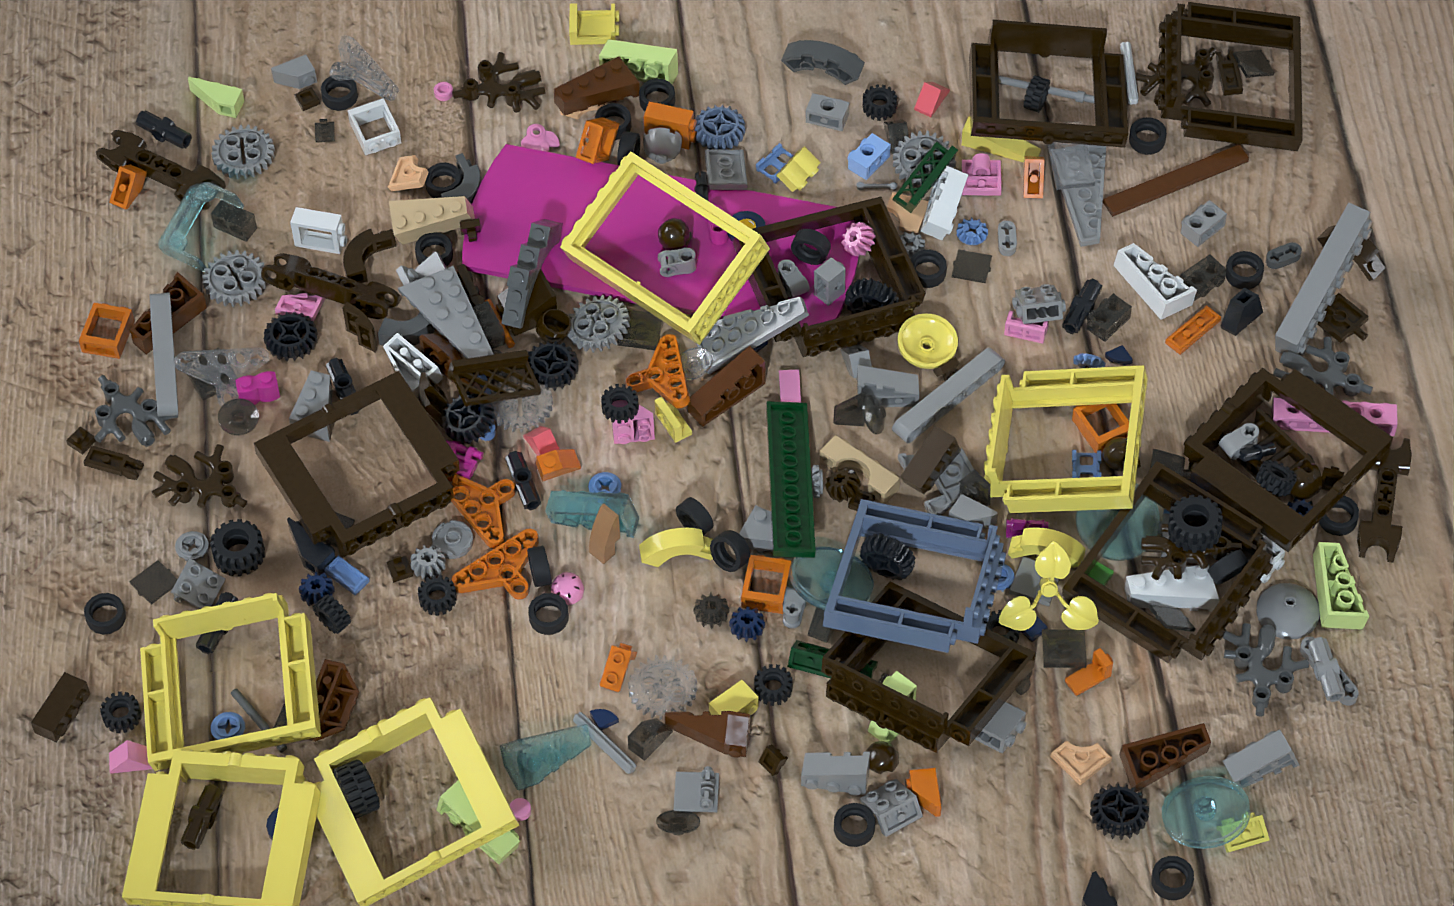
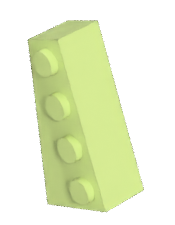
M608 39L599 54V65L620 56L636 79L642 82L659 78L673 84L678 75L677 49Z
M1319 542L1313 553L1321 628L1363 629L1369 614L1367 610H1364L1362 597L1356 590V582L1354 577L1350 575L1349 565L1340 543Z
M458 780L440 796L436 810L441 815L444 812L448 814L449 822L455 827L457 825L463 827L465 836L482 828ZM512 829L479 848L500 865L518 848L520 840L518 834Z

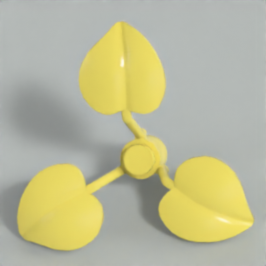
M1054 540L1039 553L1035 560L1036 572L1043 578L1039 583L1041 590L1037 591L1038 594L1033 604L1030 605L1029 599L1025 596L1015 597L1004 606L999 616V623L1001 625L1018 631L1027 630L1034 625L1037 618L1033 608L1036 607L1041 595H1044L1045 597L1057 596L1063 606L1067 608L1062 612L1061 618L1064 624L1071 629L1087 630L1096 626L1099 620L1096 606L1091 599L1085 596H1077L1068 605L1058 592L1054 577L1058 579L1065 578L1070 572L1071 563L1066 551Z

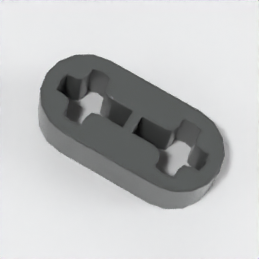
M1291 242L1268 251L1266 265L1271 269H1279L1297 262L1301 258V246Z

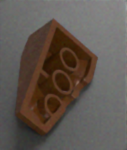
M422 334L419 337L422 354L438 366L441 374L449 379L448 370L451 361L462 359L446 337L443 338L439 334ZM468 378L460 379L462 382L469 384L471 381ZM476 382L472 384L473 387L482 390L480 384Z
M703 711L702 715H694L691 712H665V727L731 757L747 756L751 735L750 714L734 711H722L721 715H711L710 711Z

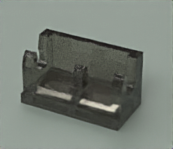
M974 469L959 481L960 495L963 494L988 507L990 505V483Z

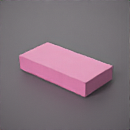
M779 370L780 402L801 403L799 370Z

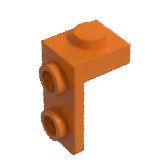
M620 643L619 646H611L600 682L601 687L616 692L621 691L630 660H635L637 651H633L631 645Z
M1101 648L1093 652L1092 663L1066 677L1065 683L1078 696L1111 677L1113 667L1111 656L1108 653L1105 654Z

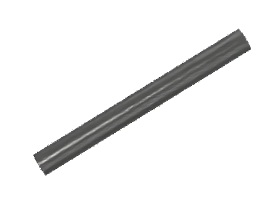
M234 689L231 695L262 731L271 729L238 689ZM285 744L275 746L281 753L287 749Z

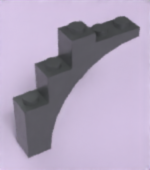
M547 219L531 223L528 242L521 244L518 262L510 266L507 282L509 287L501 324L523 328L527 306L536 278L545 258L560 241L563 223Z

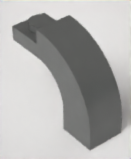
M463 153L455 155L456 165L461 172L463 181L457 188L442 193L441 198L465 196L472 204L481 184L480 171L477 164L472 166L470 160H466Z
M421 312L416 317L407 321L384 318L378 332L379 344L384 346L398 333L414 346L420 343L419 337L422 334H433L436 328L423 317Z

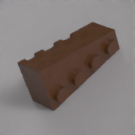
M620 56L554 88V103L563 115H568L573 112L588 110V107L605 105L606 102L614 100L616 102L623 101L624 98L629 96L633 98L638 97L640 82Z
M178 272L175 274L174 280L170 285L167 284L163 289V293H170L173 334L207 308L204 294ZM150 309L145 311L130 328L133 344L146 355L153 350Z
M750 346L747 347L704 386L690 396L687 412L702 427L765 385V360Z
M1202 723L1124 744L1121 747L1119 756L1131 788L1135 787L1137 792L1207 753L1211 740L1205 724Z

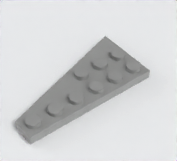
M1082 145L1050 151V158L1080 247L1099 244L1106 146Z
M454 266L398 288L399 293L405 296L410 301V304L414 308L416 307L423 314V317L444 335L466 359L494 355Z
M801 297L781 301L774 306L769 307L765 305L755 311L750 309L724 316L723 319L718 320L700 345L697 344L705 372L710 375L734 360L747 347L750 346L754 349L809 316L804 300Z

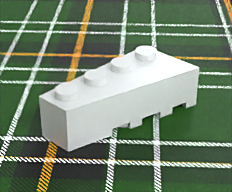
M1133 243L1118 250L1114 267L1161 320L1193 305L1197 289L1185 285L1182 278L1173 276L1163 264L1159 265L1154 262L1153 257Z
M1199 565L1186 567L1181 579H1175L1169 570H1164L1159 580H1154L1151 577L1153 572L1126 576L1124 590L1127 600L1139 608L1157 609V607H1168L1170 610L1190 608V611L1207 609L1209 612H1212L1217 606L1219 598L1214 581L1207 571L1210 568L1209 565L1205 569H1201Z

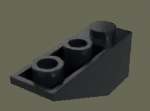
M290 517L287 518L289 531L303 566L313 574L317 571L319 576L325 573L324 569L335 559L334 548L330 544H324L323 542L314 545L300 522H295Z

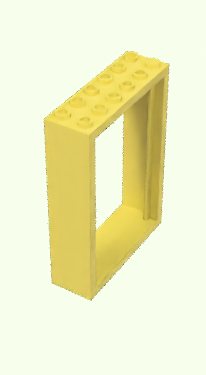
M631 151L621 160L616 172L610 175L607 184L598 191L596 199L587 206L585 214L575 222L573 230L564 237L560 246L571 261L698 345L702 343L770 250L760 234ZM638 175L745 243L691 318L641 286L639 281L635 282L585 249L591 238Z

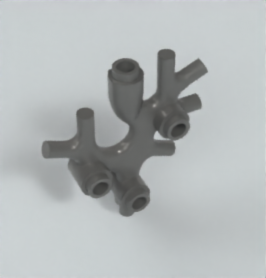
M1324 337L1323 349L1308 345L1306 353L1322 358L1328 363V369L1324 372L1314 370L1307 359L1296 353L1284 351L1281 356L1280 363L1283 366L1293 370L1296 369L1316 384L1322 385L1332 395L1335 386H1342L1344 393L1350 397L1357 395L1361 391L1371 394L1373 390L1372 386L1364 384L1365 381L1361 380L1359 375L1354 373L1344 374L1347 371L1350 357L1346 352L1338 351L1335 353L1333 351L1331 337ZM1276 368L1273 375L1282 379L1288 372Z
M105 375L98 378L105 400L111 406L101 405L95 410L98 424L102 427L94 437L96 441L101 442L110 433L114 434L119 442L125 440V435L116 424L117 417L123 413L132 415V431L141 445L146 447L151 446L155 442V435L146 425L147 421L155 422L164 435H168L171 432L165 421L178 418V415L158 417L157 401L153 399H146L141 405L138 404L139 397L144 393L142 388L137 387L131 395L126 396L120 392L116 382L108 380Z
M1244 623L1240 636H1236L1228 631L1224 633L1223 639L1238 647L1235 651L1225 650L1224 658L1234 659V664L1239 669L1249 667L1248 671L1235 675L1236 682H1253L1255 689L1252 704L1256 707V716L1262 717L1264 716L1265 708L1268 707L1271 696L1269 687L1275 684L1277 691L1288 693L1292 689L1294 681L1293 672L1309 668V662L1307 659L1297 662L1291 659L1292 648L1285 646L1283 647L1281 667L1277 670L1266 669L1262 662L1270 655L1275 646L1276 631L1271 625H1263L1259 630L1258 646L1252 648L1249 645L1251 625Z

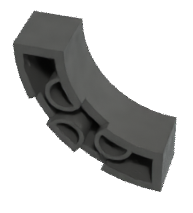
M799 40L789 43L781 59L793 72L814 70V68L823 69L826 74L838 79L844 85L858 80L865 64L855 53H851L834 44L814 40Z

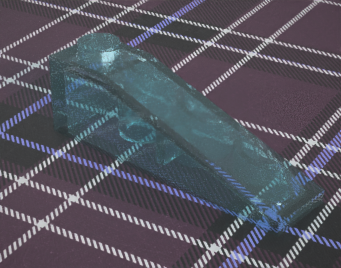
M583 724L514 740L500 745L504 767L517 790H522L542 782L544 777L551 772L557 771L559 766L569 759L572 760L591 746L588 726Z

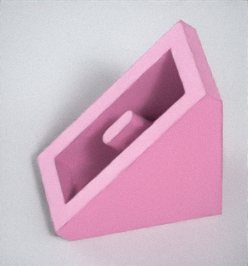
M127 740L109 753L110 774L152 769L148 763L147 746Z

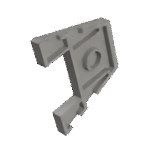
M962 448L961 452L935 481L941 496L925 501L924 507L926 511L931 514L941 515L955 504L961 494L967 495L980 484V479ZM898 454V460L904 470L915 455Z

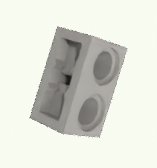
M1209 200L1204 205L1201 204L1193 214L1187 215L1182 220L1181 234L1199 247L1225 226L1227 213Z

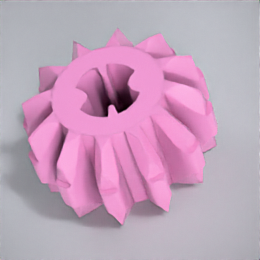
M858 222L857 224L852 223L851 228H846V234L842 235L845 239L841 242L845 246L846 252L859 257L860 255L865 256L866 251H871L870 247L875 244L873 239L876 236L870 226Z

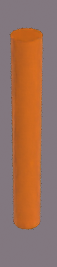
M491 299L485 300V306L508 348L514 347L515 342L506 326L501 324L502 319Z

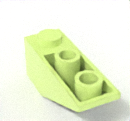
M188 77L192 93L216 113L237 118L244 103L242 89L218 82L206 81L201 78Z

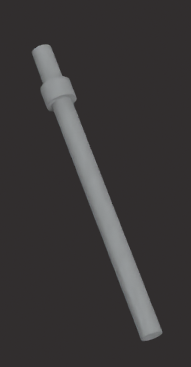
M999 76L1000 84L1028 89L1030 82ZM1051 86L1048 90V94L1075 99V102L1094 103V96L1088 95L1084 91L1078 90L1074 92Z

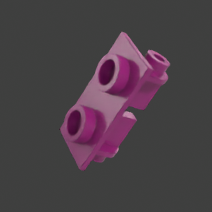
M1006 519V538L1022 535L1025 528L1048 529L1049 522L1044 519L1042 521Z

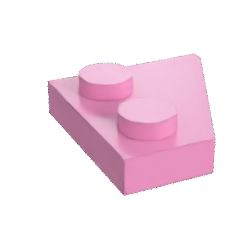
M307 293L282 295L275 308V314L283 316L286 311L289 314L295 311L297 315L303 313L304 317L309 316L311 321L314 322L326 298L317 295L308 296Z

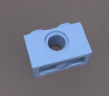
M872 133L868 138H864L861 141L860 146L856 150H852L847 158L848 169L867 180L890 157L891 144Z

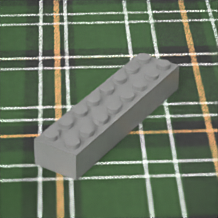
M1347 204L1275 335V351L1281 354L1284 351H1290L1302 356L1305 354L1309 338L1313 339L1317 332L1316 325L1325 318L1327 305H1332L1336 296L1334 294L1336 289H1340L1344 283L1345 278L1343 276L1346 272H1350L1354 263L1352 261L1354 256L1360 254L1363 240H1367L1371 234V212L1354 204Z

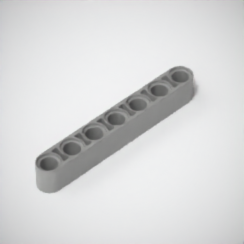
M170 293L149 294L158 417L179 415Z
M990 347L986 348L894 423L892 431L906 443H911L1003 368L1005 359Z

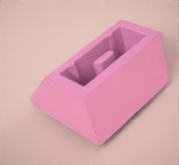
M617 400L612 403L613 406L619 408L628 404L625 400ZM639 405L638 413L634 415V419L628 418L627 423L621 420V424H618L617 420L614 423L612 422L614 444L655 440L653 413Z

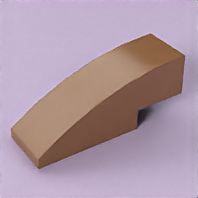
M603 503L592 527L589 553L605 564L615 555V542L620 539L619 515Z

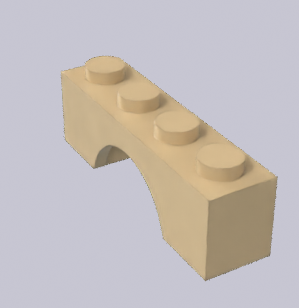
M835 435L820 450V463L832 471L837 472L838 468L843 470L847 467L848 469L863 473L869 481L868 493L875 495V500L882 504H886L900 488V478L895 472L887 470L878 461L866 456L862 450H857L851 446L845 439Z

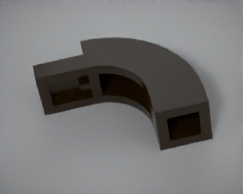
M1336 225L1328 227L1317 238L1323 248ZM1364 239L1361 244L1363 247L1358 256L1355 255L1353 260L1366 278L1371 281L1385 269V266L1376 255L1379 252L1377 247L1369 239Z
M368 229L350 241L343 256L344 271L347 278L359 283L368 282L364 266L365 261L374 253L396 247L393 229L373 234L372 229Z

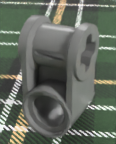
M691 248L666 250L658 254V261L661 264L660 274L664 277L690 274L697 268L696 255Z
M782 260L779 262L778 275L790 299L810 290L807 279L792 261Z
M1244 424L1232 433L1225 435L1219 441V446L1231 460H1236L1239 458L1241 450L1251 448L1257 444L1259 429L1255 424Z
M786 588L783 605V624L786 627L796 628L801 624L807 603L808 590Z

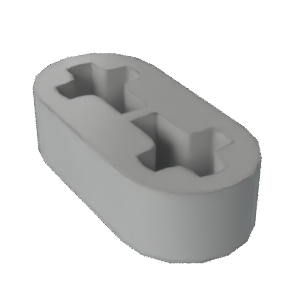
M1002 221L998 225V249L1002 255L1012 256L1015 254L1017 247L1016 227L1011 221ZM1004 229H1008L1009 235H1005ZM1006 242H1009L1010 248H1006Z

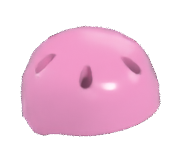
M564 572L553 580L551 593L557 595L560 592L559 596L565 600L566 604L573 605L583 597L584 585L578 575Z

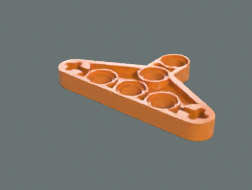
M667 334L659 340L648 368L630 374L626 378V384L628 387H632V391L635 390L636 392L653 388L673 407L684 408L689 404L690 397L680 347L676 337L673 334ZM676 355L675 358L667 360L668 357ZM674 369H679L675 373H670ZM659 375L658 378L651 379L652 376ZM640 380L638 384L631 385L634 381ZM681 382V385L672 387L675 383Z
M458 474L446 477L449 482H452L454 487V498L451 499V502L486 545L495 549L503 544L504 534L499 506L514 497L515 485L513 481L503 479L487 488ZM504 486L511 487V491L507 493L501 492L500 489ZM457 493H464L466 495L463 499L455 498ZM491 496L494 498V501L485 503L483 499ZM468 507H476L477 511L475 513H468L466 509ZM480 521H487L489 523L488 526L483 528L477 525ZM491 531V532H492V535H493L495 538L498 537V540H495L494 538L491 539V534H490L489 532Z
M534 529L521 531L455 573L451 580L454 583L456 592L467 593L503 586L513 598L518 600L526 598L529 594V586L521 572L529 561L527 549L537 547L539 544L537 531ZM526 538H533V541L526 540ZM514 546L518 548V551L511 554L507 552V549ZM494 557L501 559L498 564H491L490 560ZM476 568L484 570L481 575H474L472 573ZM506 571L513 573L511 578H503L501 575ZM457 581H465V584L462 585L461 583H457ZM521 585L525 587V590L518 593L514 591V588Z

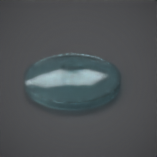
M1145 497L1122 528L1117 538L1102 555V558L1113 561H1125L1145 552V550H1141V538L1146 537V535L1157 536L1159 530L1160 516L1156 503ZM1121 509L1076 511L1077 531L1089 550L1093 548Z
M816 547L815 558L796 557L790 570V581L794 590L801 598L811 605L825 610L844 550L832 547ZM854 556L842 597L868 602L874 586L873 577L868 567Z
M1216 776L1197 777L1183 782L1168 794L1162 806L1163 824L1169 836L1182 845L1200 849L1218 847L1234 840L1244 831L1251 815L1249 799L1245 791L1235 782Z

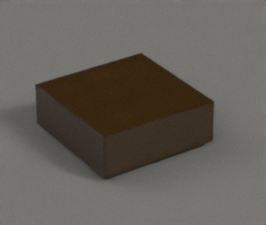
M312 87L294 94L302 111L320 105V100Z
M860 490V492L855 493V498L851 497L848 508L857 511L861 499L874 502L875 495Z

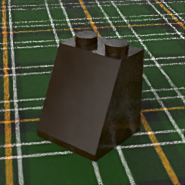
M541 269L529 299L523 328L505 325L507 330L511 329L514 336L536 328L537 320L541 314L550 309H557L556 295ZM508 288L497 295L498 304H496V309L500 316L504 313Z

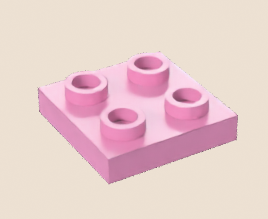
M984 153L976 154L973 156V160H962V172L968 174L962 195L1001 196V160H990V157Z

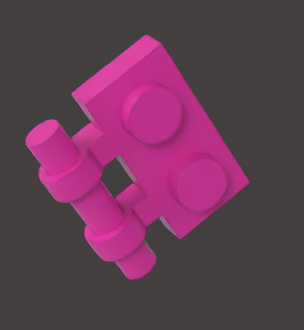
M446 440L459 459L460 471L456 474L470 480L478 466L477 461L473 459L482 460L484 453L478 451L475 447H466L460 445L457 441L451 442Z

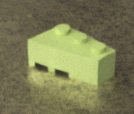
M898 671L892 676H887L882 684L916 700L917 685ZM874 721L870 722L868 732L880 741L891 743L899 735L887 728H880Z

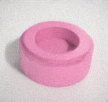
M440 82L435 85L434 96L436 99L446 101L453 96V87L450 83Z
M517 798L510 803L517 821L529 818L531 815V805L526 799Z

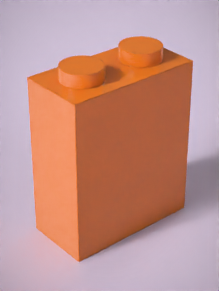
M649 101L644 113V133L648 134V130L654 128H668L670 133L673 134L676 131L682 136L681 148L689 150L691 144L695 143L697 132L694 131L697 122L694 119V111Z

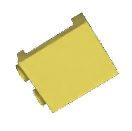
M577 3L570 4V45L606 44L608 39L616 40V36H619V25H616V22H619V10H615V3L611 4V10L578 11Z

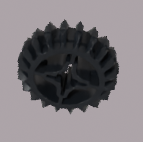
M863 277L862 280L857 279L849 286L845 294V304L847 309L852 311L851 314H856L898 303L899 298L897 293L892 291L893 287H887L886 283H880L879 280L874 281L872 278L867 280Z
M286 311L283 316L278 314V318H272L271 323H267V329H264L263 339L266 349L271 352L272 356H277L279 360L283 357L286 361L289 358L296 361L297 357L303 359L304 354L310 355V350L315 349V344L318 341V331L315 323L311 321L309 316L304 317L303 313L297 315L295 311L292 314Z
M547 341L545 345L540 342L539 347L533 346L532 351H528V362L540 388L545 387L546 391L549 388H553L556 391L557 387L563 389L564 384L570 386L571 380H575L576 374H578L579 362L575 351H572L570 346L566 347L564 342L558 345L557 341L554 344H550Z
M466 393L469 399L478 397L474 393ZM460 394L457 399L452 397L453 402L451 404L446 403L448 409L443 410L445 416L441 417L442 426L448 437H451L453 441H457L460 444L466 442L471 445L473 440L478 442L479 437L485 438V433L491 432L489 427L494 425L493 419L496 418L495 408L491 403L465 406Z
M874 533L869 535L861 546L860 557L862 562L867 564V568L886 578H891L892 580L895 578L897 580L906 579L915 567L916 558L913 555V551L909 550V546H905L903 541L900 542L889 535L884 536L882 533L879 535Z
M1118 782L1115 787L1108 784L1107 790L1101 787L1099 793H1096L1094 800L1091 801L1090 816H1092V823L1096 824L1097 831L1103 829L1104 836L1110 833L1112 839L1115 838V835L1119 836L1120 840L1124 838V835L1129 839L1133 833L1138 835L1140 829L1145 828V822L1149 818L1147 799L1143 798L1142 792L1136 793L1135 787L1128 789L1127 783L1124 787H1120Z

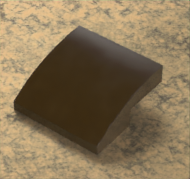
M346 302L342 307L346 331L357 336L360 346L376 353L378 349L373 324L362 311Z
M422 372L419 380L421 404L426 412L443 428L441 417L445 416L443 409L447 407L446 403L449 404L444 391L425 372Z

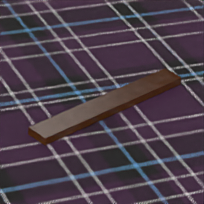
M1240 144L1104 198L1103 204L1113 217L1249 162V157Z

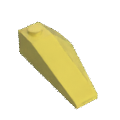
M968 116L962 130V146L1023 163L1024 156L1039 157L1041 153L1039 147L1027 140L971 136L970 116Z

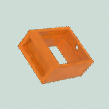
M603 117L587 120L575 158L591 164L609 160L620 123Z
M93 303L79 338L81 351L120 359L130 334V328L135 321L132 309L111 306L106 303ZM99 317L122 321L115 340L91 336Z
M1117 404L1077 405L1073 408L1072 421L1095 453L1101 451L1102 454L1106 443L1113 438L1128 437L1129 421ZM1106 407L1120 427L1098 436L1086 419V416Z
M750 555L741 595V608L746 609L749 606L752 610L757 608L759 611L783 614L785 591L789 586L791 576V561L784 558H770L764 555ZM754 569L783 573L779 595L749 591Z

